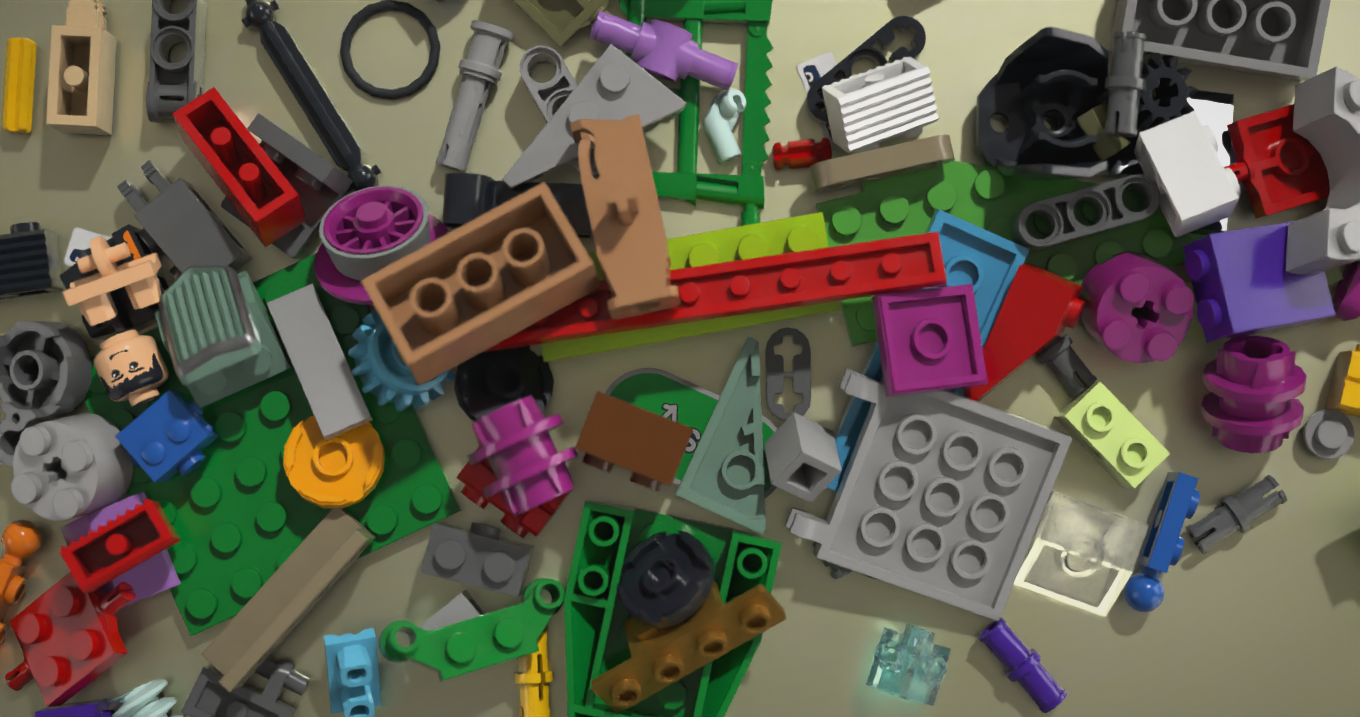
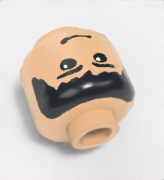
M136 329L115 335L99 344L102 351L95 357L94 366L106 394L111 400L117 402L129 400L131 407H137L160 396L157 388L168 380L169 372L153 337L139 335Z

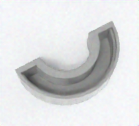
M1334 67L1295 85L1293 131L1308 139L1320 153L1328 171L1330 192L1326 208L1323 211L1288 224L1286 272L1294 274H1317L1360 260V79L1346 70Z

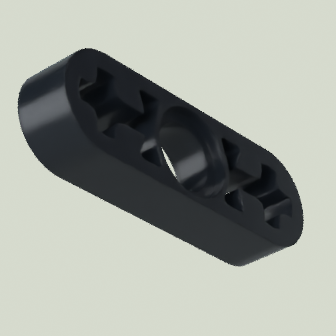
M899 16L890 20L810 87L805 101L806 111L810 118L818 124L829 125L826 109L821 112L816 107L820 101L817 93L822 91L824 85L840 82L835 78L838 74H842L843 79H849L850 76H853L851 67L856 60L869 58L878 66H884L888 63L885 56L872 46L879 43L883 52L895 39L892 31L897 29L901 34L906 33L908 30L912 32L914 37L910 45L913 49L908 51L904 46L900 47L891 54L889 60L894 62L895 60H902L903 57L916 59L926 42V33L921 23L909 16Z

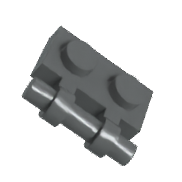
M268 657L254 672L269 680L263 692L245 683L243 686L229 692L219 683L224 675L207 665L203 667L181 712L190 717H292L295 708L278 699L284 688L302 696L311 678L295 671V665L284 659H280L277 662Z

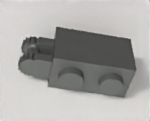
M148 160L141 168L144 171L145 177L151 184L157 187L161 194L149 204L133 183L124 180L117 186L122 195L137 212L134 217L143 227L138 232L140 238L157 255L163 251L175 265L169 270L175 280L189 266H229L238 271L252 259V256L190 183L179 178L172 184L151 160Z

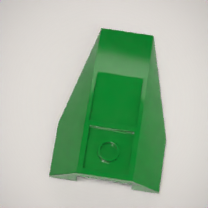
M585 500L564 596L568 717H724L761 643L763 633L621 713L614 712L593 692L591 684L593 679L632 658L623 621L631 617V615L623 608L618 596V584L621 586L624 576L621 572L625 559L634 548L653 534L664 531L668 535L673 533L679 534L677 531L688 532L701 541L708 549L714 561V581L718 585L724 605L758 585H763L771 594L782 542L726 526L647 509Z

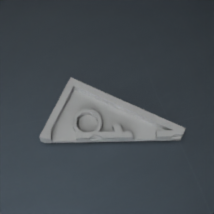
M610 44L503 177L502 181L510 188H514L522 183L536 180L544 176V173L572 160L573 162L579 160V143L574 142L570 123L579 119L622 120L639 114L642 128L665 117L681 113L686 107V102L614 45Z

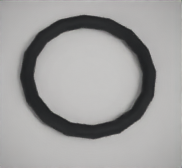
M384 0L367 5L351 18L342 34L340 56L345 73L357 88L372 97L394 100L414 94L429 82L438 67L441 46L435 26L423 11L407 2ZM385 10L405 12L417 19L427 32L431 47L428 64L421 76L408 86L393 90L376 88L363 80L355 70L350 55L352 36L359 24L372 14Z

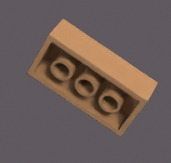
M545 182L361 280L419 386L600 288L592 260Z

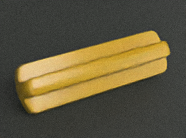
M23 37L9 38L6 47L2 129L12 134H27L32 130L37 45L31 39Z

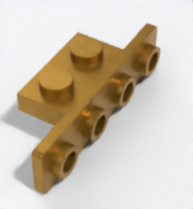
M714 581L708 598L700 608L679 624L655 628L644 626L631 616L623 621L632 658L591 681L593 692L614 712L621 713L786 619L784 608L763 585H758L723 605L718 585Z

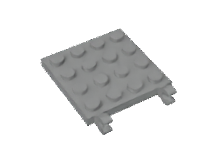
M846 368L839 388L844 389V392L872 402L826 521L811 513L792 507L785 527L790 528L789 533L817 542L813 552L816 558L999 621L1073 438L1063 432L948 390L886 397L883 376L879 382Z

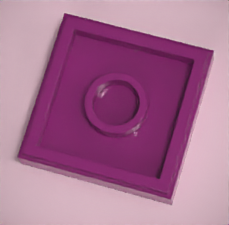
M973 284L883 293L872 297L886 397L988 384Z

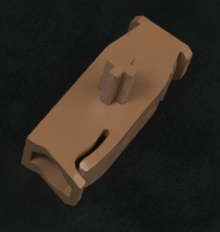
M632 115L622 120L579 119L570 123L574 142L579 143V170L597 257L603 279L606 281L613 297L607 301L611 319L632 317L680 305L677 286H670V255L640 115ZM592 145L595 147L594 156L599 174L598 179H594L593 177Z

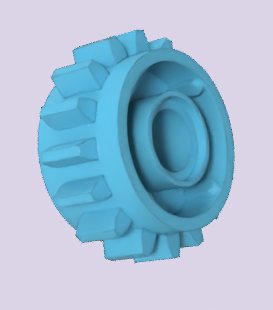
M373 310L362 319L365 325H361L352 334L358 341V344L348 350V355L355 358L356 368L351 372L353 376H359L364 384L362 388L364 393L371 392L378 397L377 404L381 406L387 402L395 403L397 411L406 409L411 405V402L416 410L430 403L429 399L434 401L445 393L443 386H446L455 379V375L450 370L419 386L408 365L400 359L397 345L380 314Z

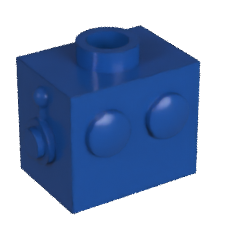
M168 390L115 437L129 452V459L137 468L142 467L154 482H167L176 473L179 472L183 477L199 466L206 458L202 451L215 441L219 435L213 430L212 425L208 424L203 418L202 413L204 411L195 401L191 403L180 391Z

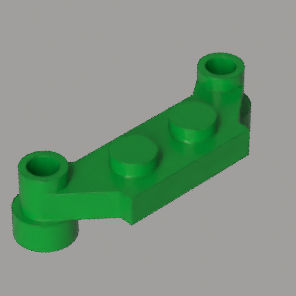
M539 578L524 588L520 604L431 631L419 628L408 621H395L381 632L378 642L381 654L391 662L403 663L409 660L437 672L440 682L533 654L539 651L537 639L551 617L562 607L565 591L558 581ZM541 589L547 590L552 598L551 604H547L541 599ZM397 632H404L409 636V647L405 648L398 645L396 642Z

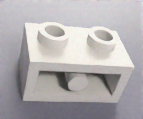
M1196 111L1140 132L1134 149L1135 156L1145 176L1154 181L1160 191L1159 205L1175 238L1230 217L1240 195V186L1234 172L1229 167L1224 169L1217 155L1219 147L1212 128L1208 124L1202 125Z

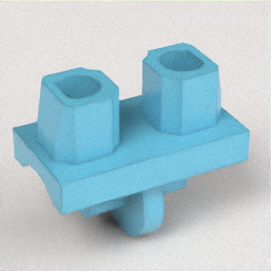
M374 628L364 629L355 635L345 633L342 636L333 634L324 636L331 713L343 712L344 717H375L374 707L381 706L377 641Z

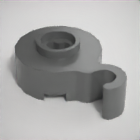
M19 321L4 336H0V400L2 402L0 409L5 413V419L0 422V462L4 465L13 466L16 446L20 440L21 433L26 428L72 413L85 399L91 384L92 361L87 345L76 330L61 322Z

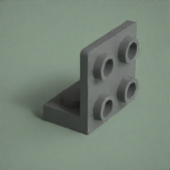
M258 113L247 129L262 140L259 145L298 193L307 220L272 244L291 258L298 259L318 232L324 214L334 203L343 197L353 183V180ZM225 197L221 202V207L247 225L227 197Z

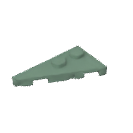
M748 336L675 495L763 535L766 529L759 342Z

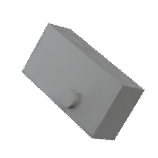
M1118 0L1109 51H1113V33L1124 32V36H1127V31L1138 32L1147 36L1144 53H1160L1161 57L1176 56L1178 57V62L1303 82L1317 75L1331 0Z

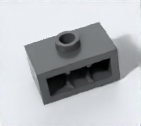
M437 522L433 523L421 573L519 597L524 589L534 546L499 537L500 528L482 523L472 522L471 528L466 529Z

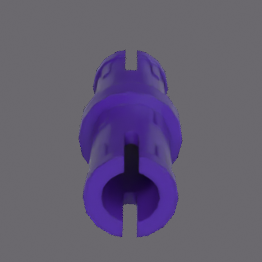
M1000 618L999 621H993L980 633L978 639L984 642L1006 668L1004 673L1011 682L1017 681L1039 706L1042 713L1053 710L1065 699L1067 692L1064 688L1060 687L1039 662L1041 656L1034 648L1028 650L1003 618Z

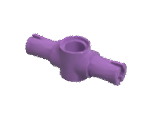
M599 10L589 36L591 39L609 46L612 44L617 49L630 53L629 58L636 61V64L649 74L676 82L678 77L685 80L687 76L729 90L738 68V63L698 48L699 43L691 40L692 33L660 20L651 19L650 24L642 22L640 26Z

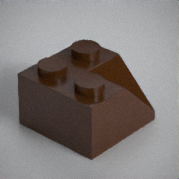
M597 391L575 449L585 452L582 460L583 463L611 473L614 464L631 470L633 472L629 481L658 492L662 483L672 486L693 428Z

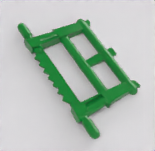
M619 0L620 9L627 16V21L640 26L642 22H647V20L651 19L683 21V29L693 34L691 40L698 42V48L702 49L703 22L747 24L746 108L743 121L741 175L697 173L701 81L687 76L685 80L681 79L680 89L668 88L686 102V107L679 113L677 173L652 172L657 197L685 200L696 206V199L744 206V211L741 212L740 226L760 223L758 208L764 209L765 200L764 176H761V164L769 159L762 145L770 140L763 127L771 122L764 109L771 104L765 90L772 86L766 72L773 66L766 54L774 49L767 37V25L770 23L773 0Z

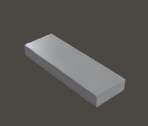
M313 283L268 302L267 306L325 440L372 421Z

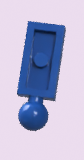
M1168 472L1137 564L1142 566L1141 571L1130 577L1124 587L1125 600L1136 611H1153L1163 601L1164 588L1159 578L1161 572L1167 573L1169 565L1175 566L1182 554L1184 538L1179 537L1185 518L1191 519L1197 509L1200 491L1195 490L1198 478L1181 472Z

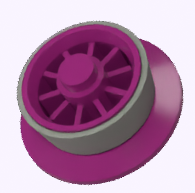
M383 185L355 191L334 203L324 214L320 222L319 235L322 244L316 253L314 262L317 279L325 291L340 300L356 304H374L361 280L443 237L449 231L446 226L442 225L441 220L428 213V207L424 199L410 189L400 186Z

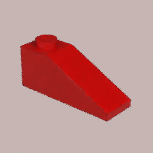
M1031 263L1020 265L983 349L988 384L967 387L963 396L979 402L1061 335L1066 326L1073 329L1085 305V301L1078 299L1083 286Z

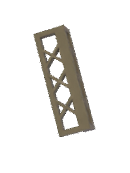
M333 508L201 654L224 675L219 683L229 692L244 685L376 538L344 508Z

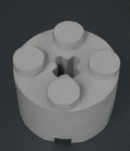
M91 413L46 421L26 428L20 435V440L13 457L14 479L11 483V491L14 498L21 504H26L39 516L53 521H66L84 516L120 500L126 494L133 474V463L129 459L130 454L115 437L120 433V430L107 418Z

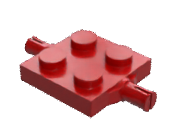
M1294 104L1227 125L1236 154V163L1224 166V169L1229 167L1234 172L1238 183L1243 182L1256 219L1329 196L1328 171L1320 153L1308 139L1293 131Z
M69 572L10 620V624L23 651L24 661L5 675L6 681L11 680L7 685L11 689L19 691L32 679H35L46 707L61 706L128 653L118 632L116 613L136 598L135 592H131L134 590L133 587L126 582H120L107 595L99 588L90 593H83L73 575Z

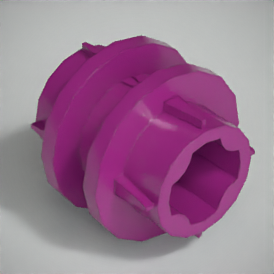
M1255 335L1231 338L1224 343L1223 349H1217V358L1206 364L1203 371V383L1211 392L1206 394L1202 400L1201 414L1205 421L1212 425V436H1217L1219 443L1223 446L1245 453L1274 451L1282 446L1283 439H1289L1290 431L1301 425L1304 407L1296 397L1304 392L1307 375L1301 367L1295 364L1296 352L1290 351L1287 344L1270 337Z
M532 396L497 409L472 423L480 449L467 457L471 465L489 460L498 481L482 489L486 498L501 493L511 513L517 516L575 489L566 462L579 456L577 450L573 446L558 453L549 434L550 431L564 424L560 414L545 419Z

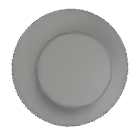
M1332 409L1320 410L1311 415L1306 421L1303 429V438L1307 448L1314 455L1332 459L1344 455L1351 448L1354 441V428L1345 414Z

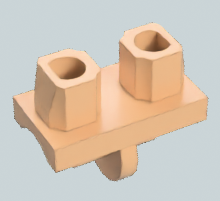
M98 236L90 239L92 254L77 259V264L81 273L97 268L99 273L71 282L70 289L62 292L68 306L77 304L89 325L93 326L110 320L118 314L110 295V291L125 286L134 309H141L159 302L162 293L156 273L162 265L155 252L116 266V261L131 256L127 244L124 242L110 248L104 237Z

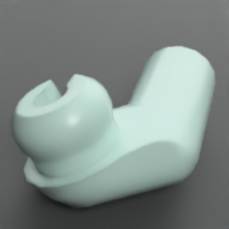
M734 88L718 93L713 98L703 119L704 130L719 164L741 155L732 130L739 116L746 108V98L741 91Z

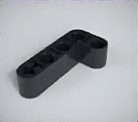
M445 174L442 225L456 230L543 182L522 183L514 188H510L503 181H495L486 175ZM546 183L577 237L594 239L582 184Z

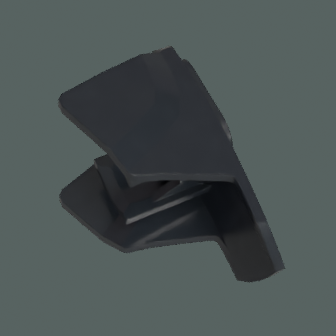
M1046 27L1038 31L1007 56L998 73L985 85L977 96L976 149L990 167L1000 170L1006 176L1033 180H1062L1104 175L1144 174L1134 153L1139 134L1136 137H1128L1131 141L1130 144L1102 161L1092 147L1097 143V135L1085 136L1077 122L1078 117L1102 102L1106 101L1108 104L1109 91L1104 86L1105 78L1109 77V51L1091 36L1055 27ZM1151 91V95H1152V98H1153V100H1154V99H1155V96H1154L1153 92ZM998 118L1003 124H1009V127L1003 132H997L992 128L990 119ZM1044 121L1049 123L1051 130L1045 126Z

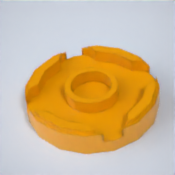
M311 416L305 421L302 420L293 428L284 447L283 466L290 484L304 500L321 508L342 509L361 502L376 488L384 472L385 450L378 432L369 422L325 440L315 416Z

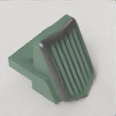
M189 266L161 295L159 309L154 310V314L157 319L162 342L172 358L179 379L183 385L188 387L195 402L201 408L291 368L290 359L268 319V311L246 270L237 274L229 266Z

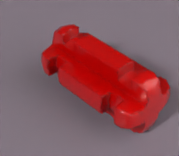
M822 138L821 142L815 143V139L788 141L786 146H781V143L777 142L772 148L773 165L777 170H782L783 166L789 165L790 169L806 168L817 162L832 159L831 143L827 138Z

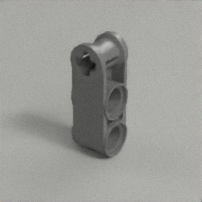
M152 0L150 70L146 91V109L150 122H160L162 118H173L172 113L205 93L204 60L207 12L205 0H190L187 9L180 14L170 13L172 0ZM178 42H186L188 51L185 58L178 63H169L168 53L170 48Z

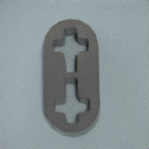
M789 327L779 329L773 333L767 341L765 349L766 403L771 414L779 420L786 421L792 414L784 413L783 405L775 404L774 400L775 395L783 393L784 378L792 377L794 394L802 395V404L794 405L793 412L801 416L805 415L811 402V349L809 340L804 333ZM785 336L792 337L793 345L801 346L802 350L801 354L795 355L792 359V372H784L783 356L774 354V346L781 345Z

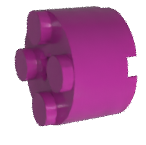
M1121 252L1113 255L1114 258L1102 265L1098 263L1082 281L1081 286H1083V289L1078 298L1085 301L1081 317L1090 335L1116 357L1128 362L1147 363L1170 359L1184 340L1192 323L1194 295L1190 288L1171 270L1153 258L1138 252Z

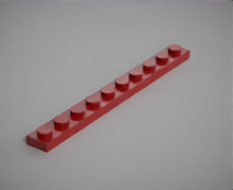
M931 232L670 270V286H677L680 305L674 308L622 319H611L607 301L613 297L606 281L599 280L600 288L483 352L862 298L876 294L945 286L946 274L939 233Z

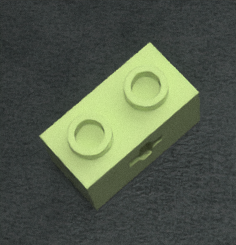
M1101 381L1094 382L1091 386H1086L1085 390L1074 397L1054 418L1122 488H1136L1170 453Z

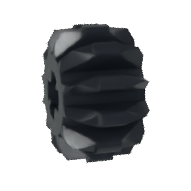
M1144 53L1141 78L1146 80L1145 92L1140 93L1137 134L1195 111L1187 101V96L1194 95L1198 89L1186 85L1185 81L1192 70L1186 67L1177 69L1178 57H1161L1160 53ZM1152 89H1154L1156 95L1154 100L1151 95Z

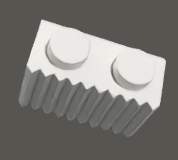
M903 57L902 60H895L893 63L877 66L876 69H869L867 72L859 73L857 76H850L849 79H842L840 82L824 85L822 92L833 143L848 153L856 154L878 149L879 142L893 137L898 139L916 137L923 132V126L937 122L939 118L936 114L934 90L931 86L932 80L929 77L930 71L928 67L912 57Z

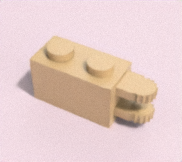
M69 0L67 3L69 8L66 9L65 26L51 25L46 124L61 133L112 135L117 39L107 32V18H105L107 14L105 9L107 8L99 0Z

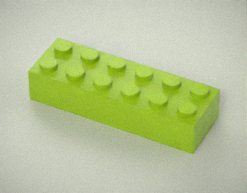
M823 212L667 239L671 261L670 270L829 247ZM597 252L587 253L594 264L598 281L604 280ZM838 301L543 343L541 344L544 362L840 310Z

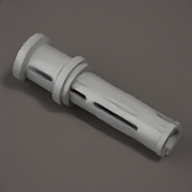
M473 20L470 28L474 31L466 60H460L458 66L460 69L459 73L463 76L446 128L443 144L435 162L441 166L461 172H466L470 153L476 139L491 86L497 85V81L501 80L502 73L499 71V66L506 43L512 42L514 33L507 29Z

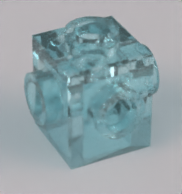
M906 624L904 632L884 627L880 642L875 649L874 661L866 684L902 699L934 706L940 684L946 674L951 648L932 642L935 635L934 632L914 625Z

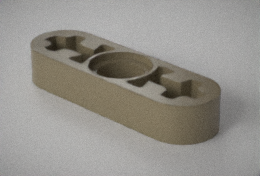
M937 135L825 160L813 164L809 168L815 192H824L941 166L954 161L955 158L950 136Z

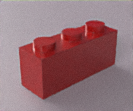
M215 87L172 113L183 142L265 248L307 221L298 193Z

